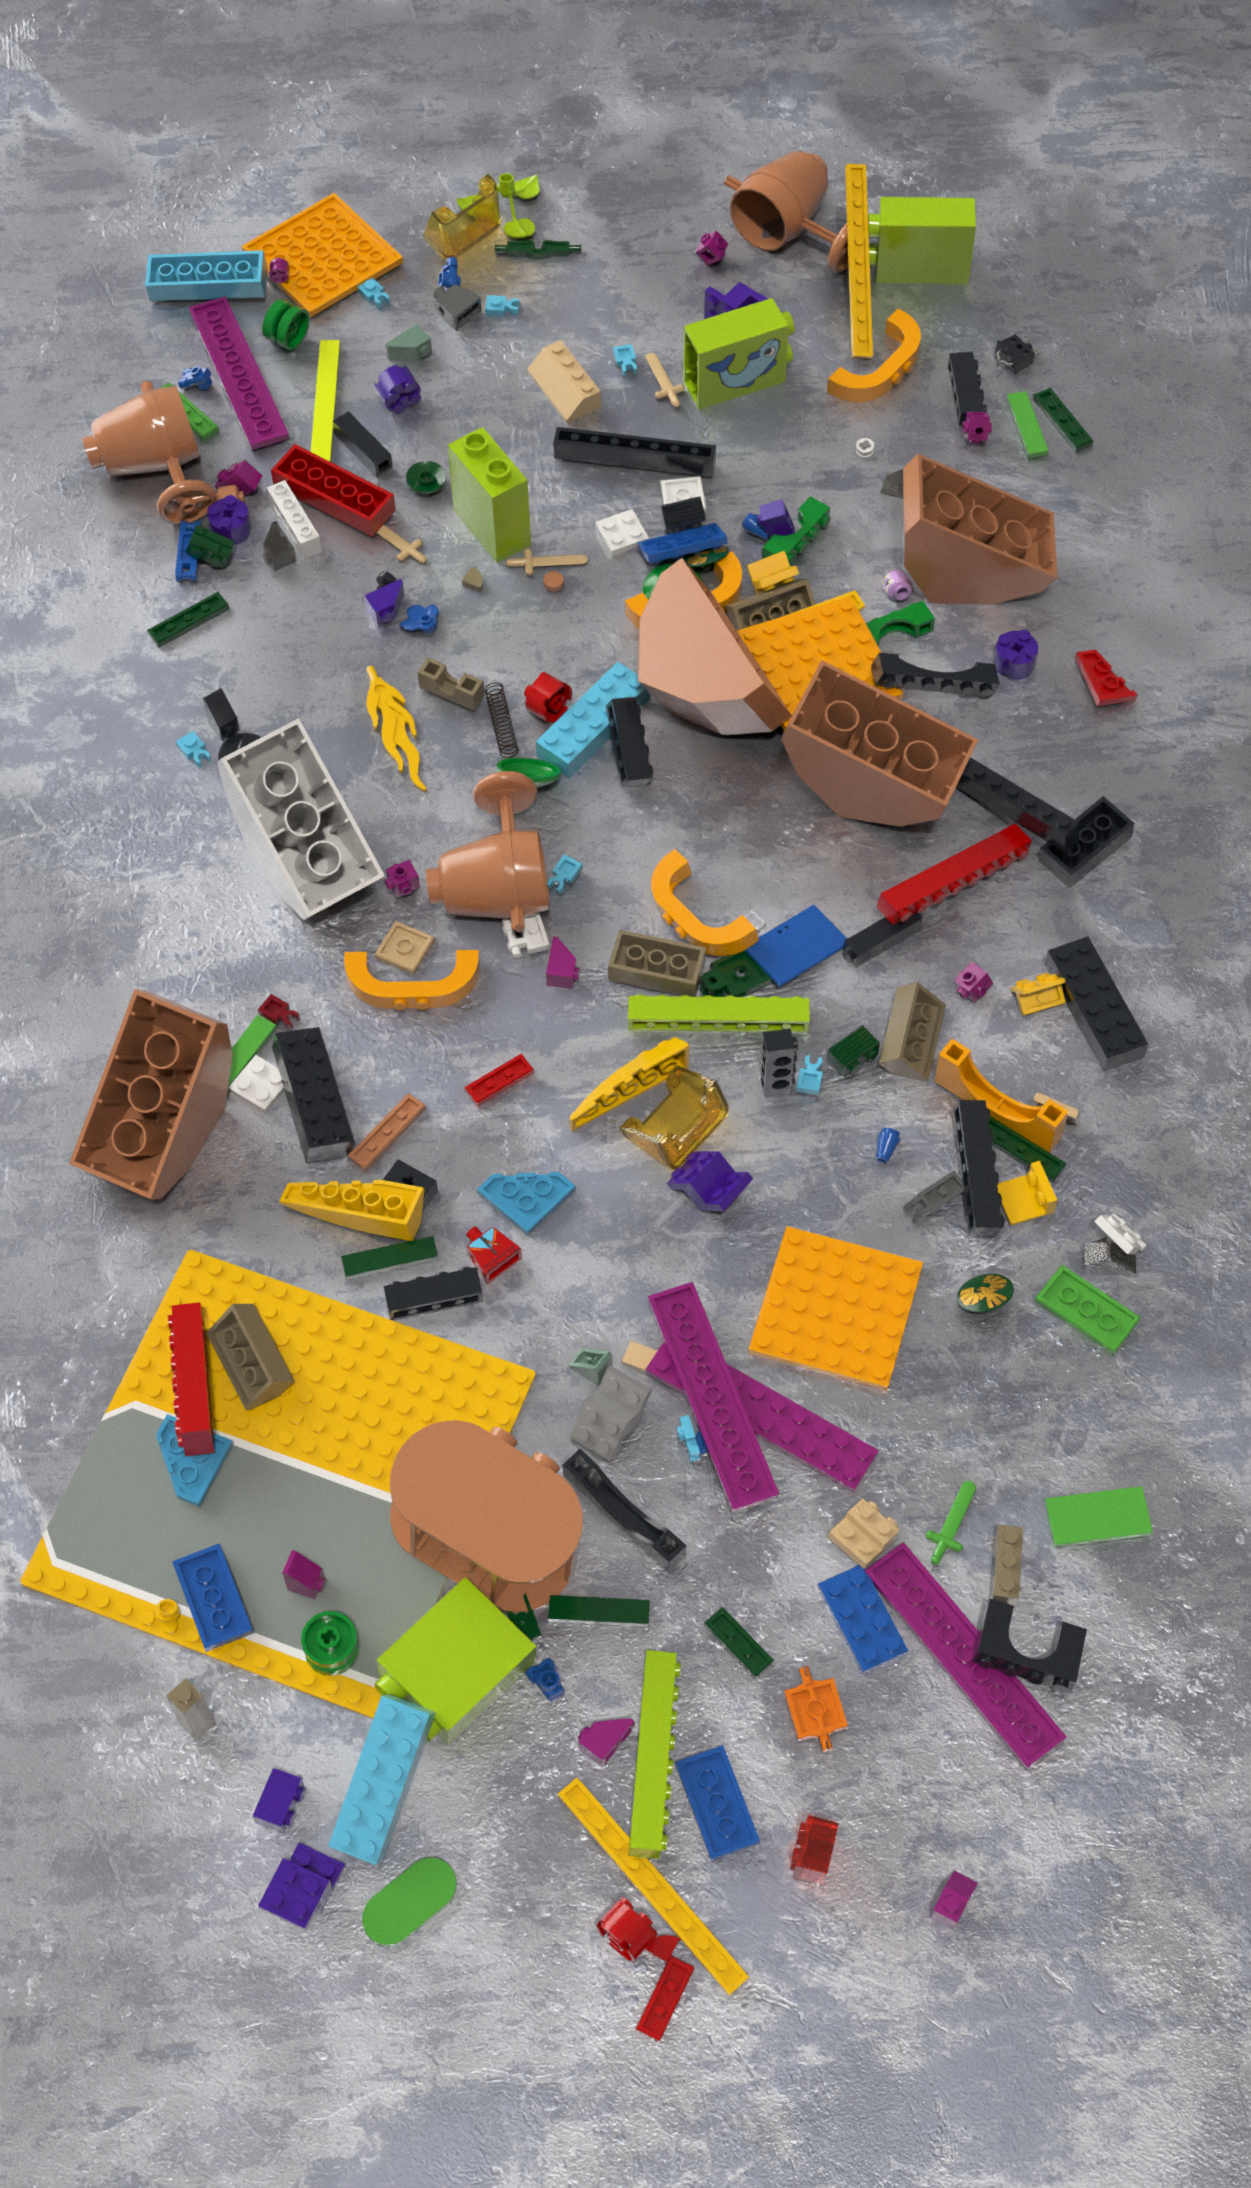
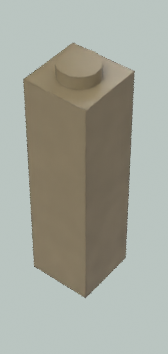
M187 1678L166 1695L179 1724L195 1741L200 1739L215 1725L203 1695Z

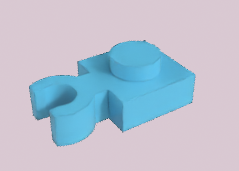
M374 278L358 286L357 292L369 303L374 300L377 308H382L381 301H385L387 304L390 303L388 294L384 293V288Z
M487 295L485 315L505 316V312L518 315L520 300L516 298L507 300L506 296Z
M632 344L613 347L617 367L622 366V375L625 377L627 370H632L633 374L636 375V355Z
M194 731L175 741L178 749L188 760L194 757L197 767H202L201 758L207 759L208 762L211 761L205 744Z
M564 854L552 870L555 877L548 880V889L551 890L557 884L559 885L556 889L559 895L562 894L565 889L564 884L567 882L572 885L583 869L582 863Z
M807 1055L804 1064L806 1069L800 1068L796 1092L819 1096L823 1072L819 1071L822 1067V1058L819 1057L816 1064H811L809 1062L810 1055Z
M689 1415L679 1417V1427H676L679 1441L684 1440L691 1462L700 1460V1451Z

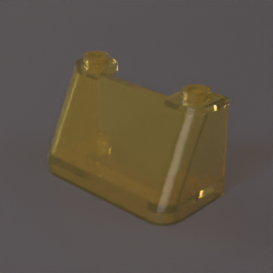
M489 174L479 181L478 195L473 197V203L457 215L448 207H440L431 213L422 236L443 260L447 261L450 257L458 258L499 228L501 216L497 184Z
M677 1066L668 1075L666 1086L669 1094L643 1122L639 1118L630 1117L620 1127L625 1138L665 1167L673 1170L683 1166L687 1156L696 1151L725 1120L729 1112L728 1103L716 1080Z

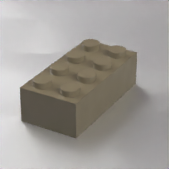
M619 929L608 965V980L680 996L696 997L706 962V947Z

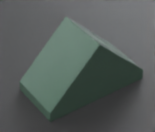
M582 1347L568 1366L599 1386L607 1368L613 1366L612 1354L609 1351Z

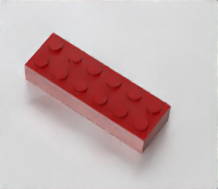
M296 444L271 469L273 485L285 480L297 499L371 537L376 534L396 511L393 493Z
M201 1302L171 1305L172 1315H168V1326L171 1333L169 1344L170 1350H172L170 1360L174 1377L172 1378L173 1393H175L173 1405L174 1413L176 1414L175 1432L178 1437L179 1448L183 1447L185 1456L215 1453L206 1330Z

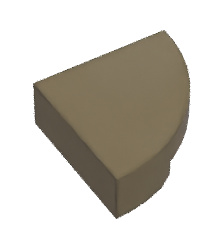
M471 566L462 580V585L481 592L483 579L479 570Z

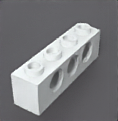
M284 480L267 487L269 504L303 560L321 553L320 536L287 482Z

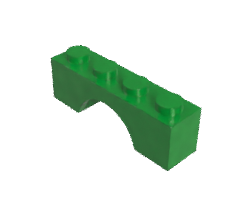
M810 496L798 508L797 522L801 528L791 535L781 536L774 534L762 547V559L785 551L791 566L795 557L799 553H803L807 544L811 540H815L819 531L829 524L831 519L830 507Z
M922 600L900 610H894L880 618H874L867 622L866 625L879 647L880 640L890 633L902 632L913 638H918L933 632L935 617Z

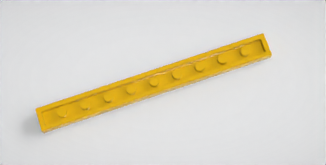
M847 164L845 166L852 358L871 359L873 357L867 173L866 165Z
M578 1777L557 1794L558 1798L729 1997L749 1980L746 1972L647 1858L628 1856L630 1838Z

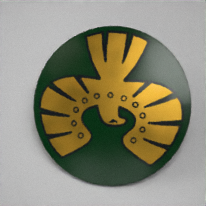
M722 545L718 549H704L698 554L688 553L683 557V560L689 567H699L702 572H705L714 567V562L727 556L729 548Z
M983 1274L965 1282L958 1291L957 1299L960 1306L968 1311L976 1313L990 1312L1004 1306L1012 1298L1014 1287L1012 1282L1003 1275Z

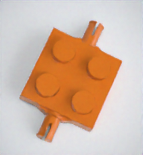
M805 1666V1671L803 1667L799 1669L803 1683L798 1687L784 1690L786 1702L798 1742L810 1738H819L823 1752L826 1753L827 1750L830 1752L833 1750L829 1735L848 1729V1724L834 1678L823 1681L812 1680L809 1667Z

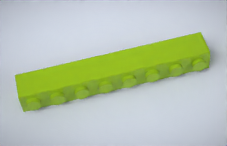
M688 995L629 996L628 1031L767 1032L791 1028V1033H809V998L800 996L793 998H780L778 996L764 998L756 996L713 997L705 995L702 997H690Z
M646 1650L628 1854L631 1857L660 1859L661 1851H666L668 1835L663 1834V1825H668L670 1810L665 1809V1800H670L671 1784H667V1775H672L673 1759H669V1750L674 1751L675 1735H671V1726H676L677 1710H672L673 1701H678L679 1686H674L675 1677L679 1678L681 1667V1662H676L677 1653Z

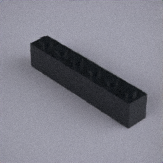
M959 1100L953 1109L969 1237H997L1004 1228L1005 1219L1004 1215H1001L1000 1210L1002 1197L998 1193L997 1188L999 1175L998 1172H995L994 1166L996 1153L992 1151L993 1131L989 1129L990 1110L986 1107V1100Z

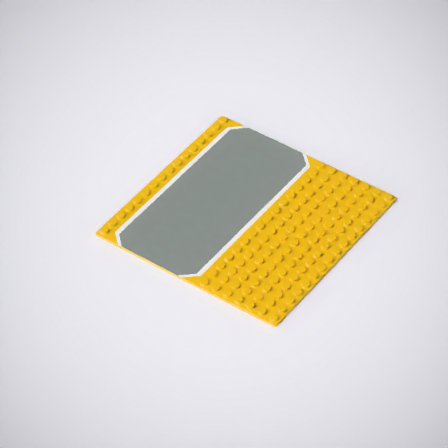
M188 1250L20 1582L24 1587L373 1719L381 1699L380 1693L374 1686V1683L380 1679L378 1676L377 1659L437 1604L448 1579L404 1551L393 1535L390 1523L392 1503L390 1474L397 1453L404 1443L417 1431L442 1421L457 1420L470 1422L490 1432L492 1427H499L511 1434L535 1379V1371L206 1254ZM201 1302L205 1330L207 1332L232 1304H254L294 1382L280 1396L251 1410H245L206 1334L213 1433L232 1440L233 1445L201 1506L197 1507L177 1498L156 1437V1433L166 1415L176 1417L173 1405L175 1393H173L172 1378L174 1377L170 1360L172 1350H170L169 1344L171 1333L168 1326V1315H172L171 1305ZM220 1543L254 1634L205 1652L172 1561ZM292 1550L297 1551L323 1569L326 1584L321 1593L318 1592L316 1599L287 1590L282 1572ZM171 1599L177 1603L180 1608V1615L176 1621L163 1623L156 1619L154 1615L155 1607L161 1600ZM325 1611H336L346 1615L354 1624L359 1641V1656L355 1664L346 1672L336 1676H324L315 1672L308 1665L301 1644L302 1630L307 1621L314 1615Z

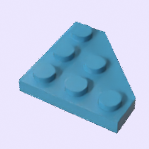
M535 1172L516 1173V1175L509 1176L492 1174L477 1188V1194L528 1236L576 1190V1186L560 1172L535 1175Z
M167 1414L156 1433V1437L178 1499L200 1507L233 1442L230 1439L213 1433L215 1453L185 1456L183 1447L179 1448L178 1437L175 1432L176 1417Z

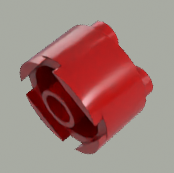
M542 672L533 684L528 685L524 691L526 709L547 722H556L568 709L565 705L567 700L571 701L572 688L556 677Z
M621 1897L599 1920L595 1927L602 1937L605 1934L608 1935L607 1938L610 1941L608 1944L628 1961L632 1960L634 1963L656 1939L658 1933L651 1927L653 1922L646 1914L641 1912L638 1915L633 1910V1905L626 1898Z

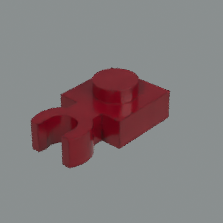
M270 994L258 1008L259 1015L276 1025L281 1020L287 1029L293 1028L292 1022L288 1021L289 1019L300 1020L298 1012L289 1010V1004L273 994Z

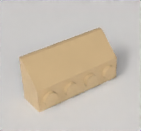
M561 340L544 347L528 367L527 372L566 423L601 408V391Z

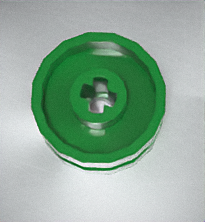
M284 299L276 300L269 307L262 326L263 337L287 350L296 349L307 334L310 321L309 313L307 310L294 306Z
M325 1611L314 1615L305 1624L301 1634V1644L307 1663L315 1672L324 1676H336L346 1672L355 1664L359 1656V1641L354 1624L346 1615L336 1611Z

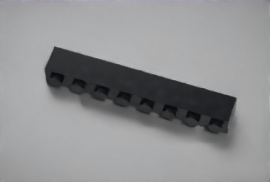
M556 427L553 441L554 458L709 477H713L716 464V445L564 427Z
M969 758L956 787L1065 853L1080 840L1078 821L973 758Z

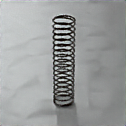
M490 683L485 687L484 692L501 757L511 758L515 755L505 757L502 754H512L516 751L518 753L519 749L505 698L504 687L501 683ZM491 684H500V685H493V686H491V687H494V686H500V687H502V689H493V690H491L490 692L495 691V690H500L499 692L493 693V694H490V692L487 693L488 689L486 690V688H487L489 685H491ZM502 694V696H500V697H495V698H490V697H488V695L493 696V695ZM503 698L502 700L491 702L494 699ZM504 702L503 704L493 706L495 703ZM505 706L504 708L494 710L495 707ZM506 710L505 712H501L498 714L495 713L496 711ZM507 714L506 716H502L499 718L496 717L497 715ZM505 717L508 718L507 720L497 721L498 719H502ZM505 721H508V722H509V723L504 724V725H497V724L502 723V722H505ZM506 725H509V726H510V727L505 728V729H498V728L503 727V726H506ZM507 729H510V730H511V731L506 732V733H499V732H501V731H503V730H507ZM508 733H511V734H512V735H510V736L500 737V736H502V735H504V734H508ZM512 737L511 740L501 741L504 738ZM513 741L512 744L502 745L505 742ZM516 748V750L511 753L502 752V750H511Z

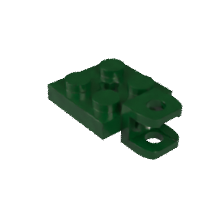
M744 950L711 962V970L701 976L703 984L700 986V992L703 996L725 997L727 993L728 996L743 997L771 984L772 979ZM738 970H739L741 973H742V972H746V973L744 974V976H738V975H737V971H738Z

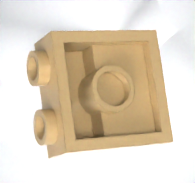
M862 1498L847 1512L845 1518L829 1531L827 1537L865 1569L895 1542L900 1530L894 1519L890 1517L885 1518L879 1513V1508L874 1502H866Z

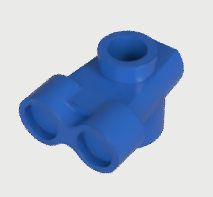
M450 257L447 259V264L442 267L443 271H440L438 276V286L444 287L446 291L453 285L460 286L461 277L457 276V259Z
M199 366L184 369L183 377L178 380V385L181 389L191 388V386L196 385L199 390H205L212 384V379L210 378L211 371L208 368H200Z
M547 1658L539 1665L528 1668L525 1675L530 1683L536 1684L545 1697L552 1702L563 1696L565 1690L560 1682L559 1674L556 1672V1665L551 1658Z

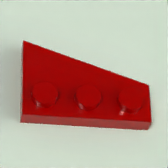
M1096 649L1076 653L1075 660L1097 706L1136 701L1137 693L1134 690L1130 691L1125 686V680L1122 677L1118 678L1111 670L1112 666Z

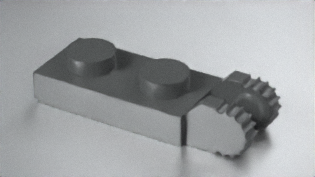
M952 1171L918 1193L917 1197L907 1202L903 1209L908 1212L921 1203L924 1209L912 1217L913 1222L918 1223L929 1214L932 1215L961 1196L964 1192L963 1182L958 1174Z

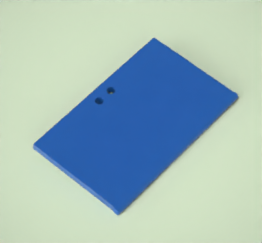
M812 905L758 937L759 941L745 951L778 987H781L843 949L844 940L847 938L815 905Z

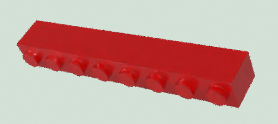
M1015 823L880 893L876 907L892 925L900 921L904 922L911 915L923 912L934 903L942 902L944 898L951 894L959 893L966 886H973L985 876L990 877L995 871L1007 868L1018 859H1024L1029 854L1032 840Z

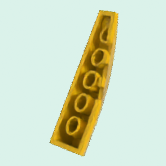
M676 1037L664 1040L657 1047L641 1052L638 1057L614 1072L587 1096L569 1117L571 1131L573 1132L689 1068L688 1043Z
M361 1180L352 1181L351 1184H339V1181H329L328 1184L318 1185L317 1182L287 1183L279 1202L301 1213L346 1228L413 1241L421 1224L424 1188L384 1180H373V1183H361Z

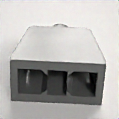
M453 285L447 291L439 287L434 292L433 297L436 299L438 315L455 331L482 311L481 297L458 285Z

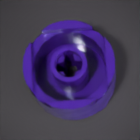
M394 365L388 367L378 376V383L376 384L375 382V391L386 408L393 411L394 414L402 413L404 409L421 400L420 385L406 366L398 367Z
M228 495L208 507L207 512L211 531L235 541L234 545L244 542L249 537L251 522L248 508L244 502L236 499L233 495Z
M1028 630L1010 631L1001 634L996 644L994 656L997 672L1000 675L1009 676L1008 679L1012 680L1027 678L1036 666L1038 655L1037 641Z

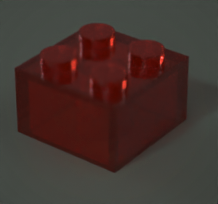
M808 1815L806 1823L801 1822L796 1845H800V1848H794L790 1870L795 1871L794 1880L824 1887L839 1823Z

